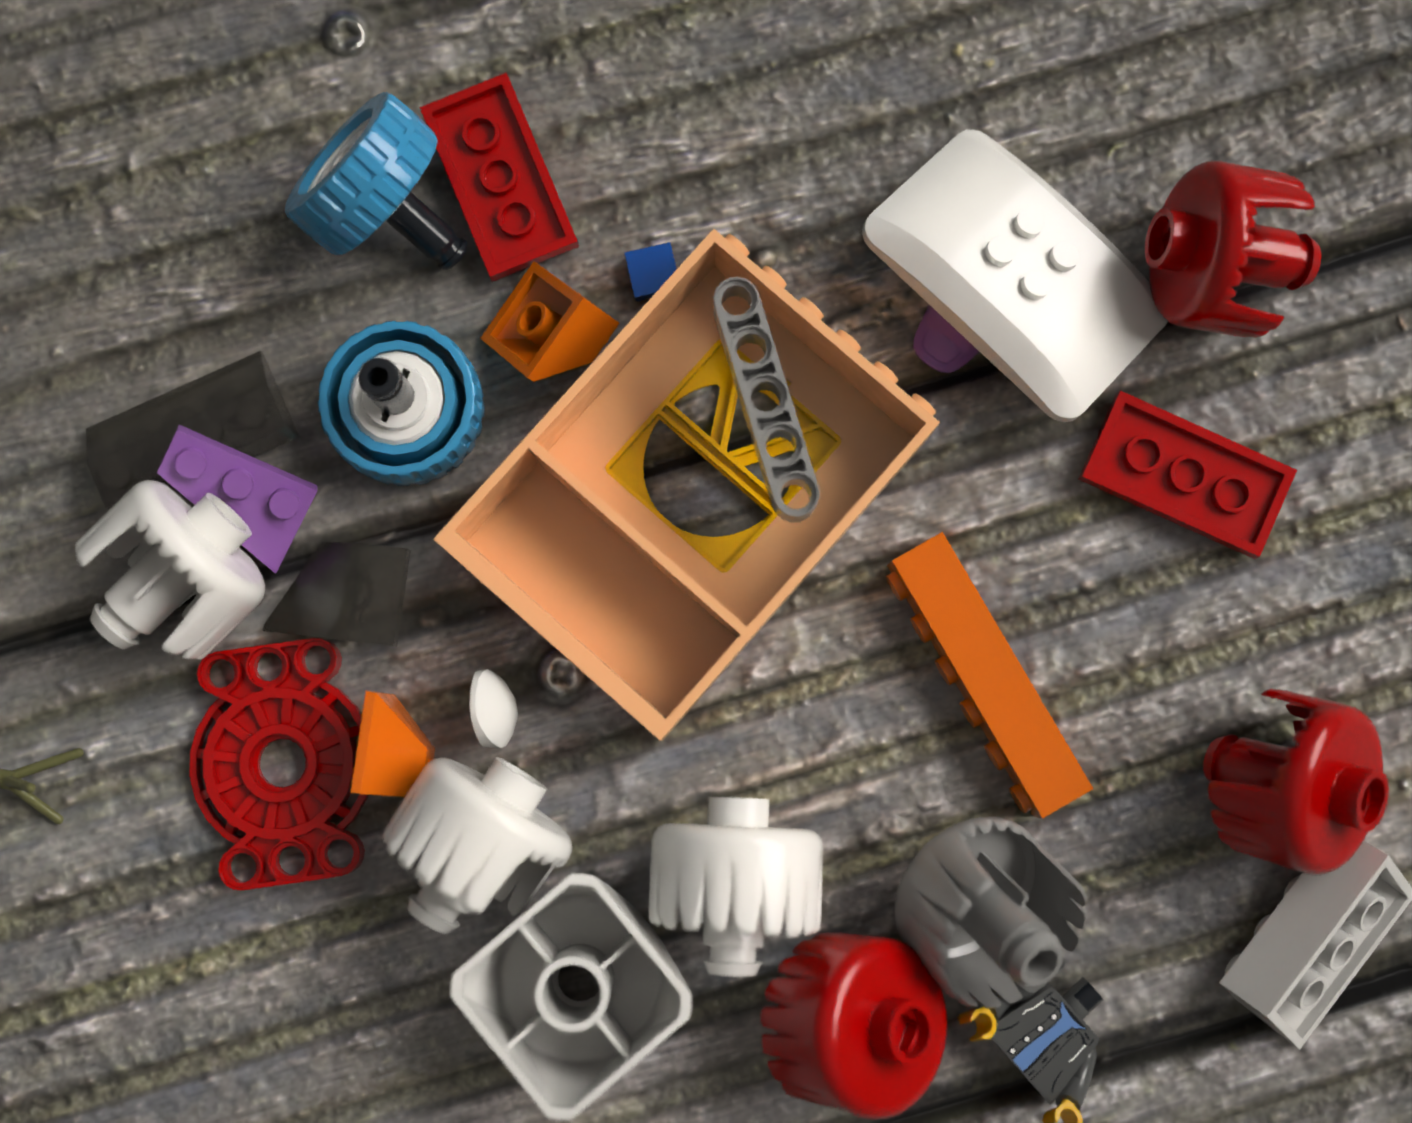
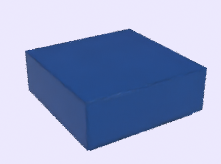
M671 242L624 252L635 302L650 299L677 270Z

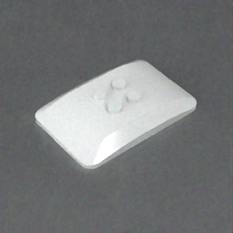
M972 129L964 130L957 134L879 205L863 224L862 235L867 246L1042 411L1056 421L1070 422L1082 415L1167 323V320L1155 306L1150 282L1114 244L1046 181L981 131Z

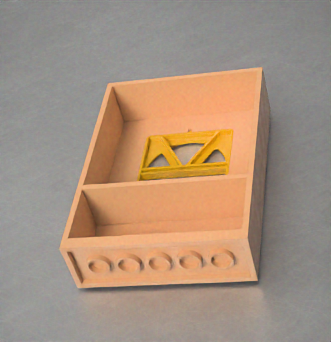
M715 229L705 237L433 539L660 741H663L922 447L940 424L933 417L936 411L928 401L915 393L910 397L896 385L898 378L887 366L878 361L874 364L869 362L859 353L861 347L851 335L841 329L834 332L822 321L824 316L817 306L804 297L798 301L784 289L787 284L775 270L766 265L761 269L747 257L750 252L739 239L731 234H727L724 237ZM730 277L748 279L759 292L817 479L820 494L817 506L809 518L801 522L791 523L777 516L772 508L766 485L745 467L758 462L753 444L727 452L738 394L714 319L713 304L716 288L722 281ZM732 296L722 304L724 310L732 315H741L750 308L749 303L739 296ZM746 343L737 350L739 358L747 363H756L765 356L763 349L754 343ZM718 385L720 391L711 436H709L675 407L674 404L698 389ZM759 391L779 405V399L772 391ZM658 421H662L762 508L768 516L744 531L717 537L692 534L674 526L654 506L644 479L645 451L651 433ZM778 437L767 443L766 450L771 457L794 451V447L787 439ZM790 485L785 496L781 498L784 504L792 509H801L809 503V495L806 490L798 485Z

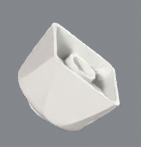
M570 874L456 970L452 975L450 997L544 1114L548 1118L556 1120H572L689 1020L692 1007L690 990L656 932L636 908L622 895L597 877L586 874ZM578 965L588 969L597 978L600 990L588 1000L576 1001L570 999L562 992L559 986L558 975L561 967Z

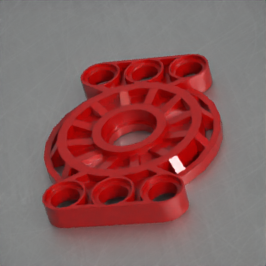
M309 638L217 651L203 658L197 668L199 685L206 692L218 697V699L208 708L196 729L190 750L189 777L195 800L206 820L223 838L235 844L223 854L218 869L222 882L233 890L243 891L341 877L354 872L361 866L364 860L365 848L363 842L356 834L345 830L356 819L369 794H359L352 808L345 804L351 795L357 752L355 738L359 736L362 714L358 707L339 688L328 683L338 674L342 663L340 650L334 643L328 640ZM317 646L324 647L330 655L328 669L320 674L311 673L305 664L307 653ZM274 653L281 659L282 671L276 679L266 681L258 673V662L264 655ZM220 660L228 661L234 669L232 682L223 688L215 686L210 678L212 666ZM321 688L329 692L323 698L315 695ZM338 700L349 710L357 726L350 728L344 716L334 707ZM228 702L232 705L226 711L222 709ZM213 720H215L216 723L208 735L205 748H202L206 732ZM280 739H288L296 743L303 750L306 759L305 770L301 778L294 784L286 787H279L269 783L263 776L260 768L261 756L265 748L272 742ZM201 759H203V778L206 789L203 788L200 776ZM211 799L216 810L227 820L226 825L216 816L208 800ZM336 814L344 818L338 825L329 822ZM238 830H241L244 833H246V835L244 837H241L237 835L236 832ZM337 839L347 841L352 846L354 852L351 863L344 868L333 865L328 858V849L331 843ZM294 846L304 854L305 864L298 874H289L281 868L279 862L280 855L286 847ZM240 853H246L255 860L256 872L249 881L236 879L231 870L233 859Z

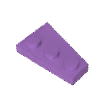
M178 425L157 470L158 475L194 505L206 493H211L231 507L247 524L252 533L242 546L275 574L317 493V485L181 425Z

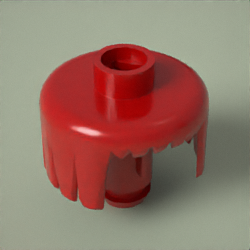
M1207 161L1186 172L1170 192L1162 209L1153 217L1145 239V258L1149 265L1150 288L1155 306L1160 314L1169 323L1178 327L1245 338L1261 337L1266 335L1269 330L1276 329L1283 321L1284 316L1235 303L1231 298L1235 297L1237 292L1232 287L1239 286L1240 283H1247L1276 289L1286 287L1289 290H1296L1309 285L1315 279L1321 265V249L1316 241L1307 234L1298 235L1292 230L1258 225L1252 218V216L1257 214L1256 208L1314 209V199L1310 193L1303 190L1305 189L1304 184L1296 177L1290 176L1287 173L1222 161Z
M1265 690L1261 695L1289 702V704L1285 705L1288 712L1293 716L1305 719L1293 721L1295 747L1288 748L1248 737L1239 739L1236 735L1232 734L1214 739L1205 753L1203 770L1206 779L1209 781V800L1224 811L1211 810L1212 821L1222 830L1217 831L1220 840L1238 853L1306 874L1323 875L1335 871L1355 854L1367 833L1375 829L1380 823L1386 810L1389 785L1387 777L1383 773V753L1378 732L1372 721L1361 710L1352 706L1287 690Z
M831 932L815 935L811 940H804L797 944L792 953L798 956L784 958L778 966V972L789 976V978L772 979L765 989L766 1000L776 1003L778 1006H765L761 1009V1025L777 1032V1034L761 1035L763 1052L767 1055L781 1058L767 1061L772 1076L781 1082L784 1092L793 1098L836 1108L856 1117L885 1119L904 1112L927 1091L937 1074L944 1054L947 1036V1011L940 985L924 967L916 951L908 944L896 939Z

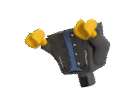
M1082 977L1063 996L1048 982L1043 988L1034 993L1027 992L1015 983L1022 995L1021 1000L1007 1004L994 993L1001 1002L1000 1007L989 1009L982 1007L978 1003L976 1009L959 1014L958 1022L960 1025L970 1023L973 1020L976 1023L977 1030L974 1036L970 1037L971 1042L991 1038L1049 1104L1056 1100L1057 1107L1045 1112L1042 1118L1043 1123H1057L1059 1118L1062 1119L1063 1123H1083L1080 1110L1092 1079L1098 1055L1095 1047L1099 1042V1037L1083 1019L1104 1000L1085 978Z

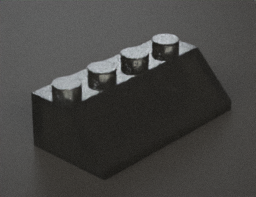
M258 351L86 428L87 466L105 508L110 509L134 485L141 481L153 480L171 486L157 474V470L178 425L252 457L259 456L300 436L263 352Z

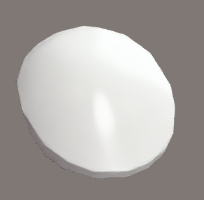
M488 669L477 670L474 673L469 693V709L473 728L479 743L483 747L503 748L510 741L518 718L516 698L505 681L495 672Z

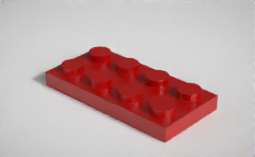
M507 72L419 107L426 124L436 134V149L492 282L530 267L533 261L540 263L579 247L578 240Z
M1120 390L1113 399L1078 480L1255 559L1260 557L1297 470Z

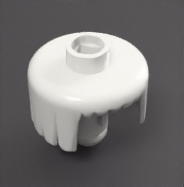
M153 480L137 483L77 541L75 547L77 562L82 567L88 564L107 546L106 554L112 558H122L135 548L127 562L131 568L105 592L104 596L107 602L94 605L90 617L92 625L111 644L120 649H127L140 644L138 636L140 633L150 635L178 607L197 594L183 611L182 622L163 643L162 649L174 655L185 652L183 655L184 659L205 658L264 598L265 583L263 576L254 561L241 546L252 535L251 530L231 507L211 493H206L194 505L180 492L165 483Z
M499 757L495 758L485 775L448 758H435L429 761L394 813L383 834V841L386 843L387 851L391 856L395 855L403 845L398 855V862L405 869L411 868L423 853L414 875L421 890L418 895H409L408 911L410 914L431 929L448 934L460 926V923L456 920L460 912L469 914L471 911L480 914L493 897L502 902L511 893L507 908L512 916L520 914L540 889L554 867H563L572 853V842L569 835L551 818L536 808L546 793L547 788L528 773Z
M709 797L708 825L669 823L658 827L653 834L649 921L656 926L663 924L668 929L676 928V925L682 921L684 930L696 931L699 929L700 924L704 923L703 945L710 946V958L703 959L709 974L733 977L756 976L763 963L756 961V948L764 947V935L779 936L784 910L786 934L790 938L798 937L802 932V928L804 929V936L815 934L821 928L822 840L814 831L807 829L768 827L769 799Z

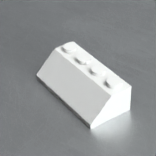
M1363 841L1355 854L1337 870L1323 875L1302 873L1300 876L1293 878L1284 891V898L1271 915L1265 916L1258 923L1254 937L1241 954L1235 955L1229 961L1225 969V976L1219 983L1238 1002L1300 1050L1412 901V887L1389 855Z

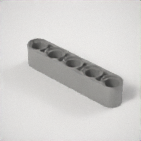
M730 277L722 281L716 288L713 304L714 319L772 508L776 515L784 521L791 523L801 522L809 518L817 506L820 496L817 479L759 292L748 279ZM732 296H739L749 303L750 308L741 315H732L724 310L722 304ZM746 343H754L763 349L765 356L756 363H747L739 358L737 350ZM760 390H768L777 395L779 405L772 411L764 412L758 410L753 405L751 398ZM778 437L787 439L794 447V454L786 460L772 458L766 450V445L770 440ZM790 485L801 486L809 495V503L801 509L789 508L781 499L783 489Z

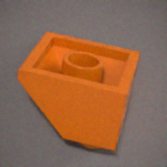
M533 261L480 339L525 377L536 382L592 363L620 323Z
M366 691L351 793L405 797L423 768L429 761L434 759L435 747L395 694Z

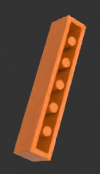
M939 533L892 560L887 565L891 573L886 576L892 592L899 601L906 598L915 613V616L911 617L910 621L916 633L924 643L931 641L940 656L935 660L937 669L949 686L956 683L965 699L959 703L961 710L973 728L980 725L989 740V743L984 745L985 751L997 770L1000 771L1005 768L1014 785L1009 788V791L1019 809L1024 814L1030 811L1034 817L1043 819L1093 790L1094 788L944 533Z

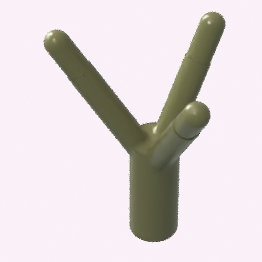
M76 748L15 770L0 768V789L10 790L52 822L61 824L64 820L63 816L32 794L36 789L35 785L21 778L83 756L84 751L81 748Z

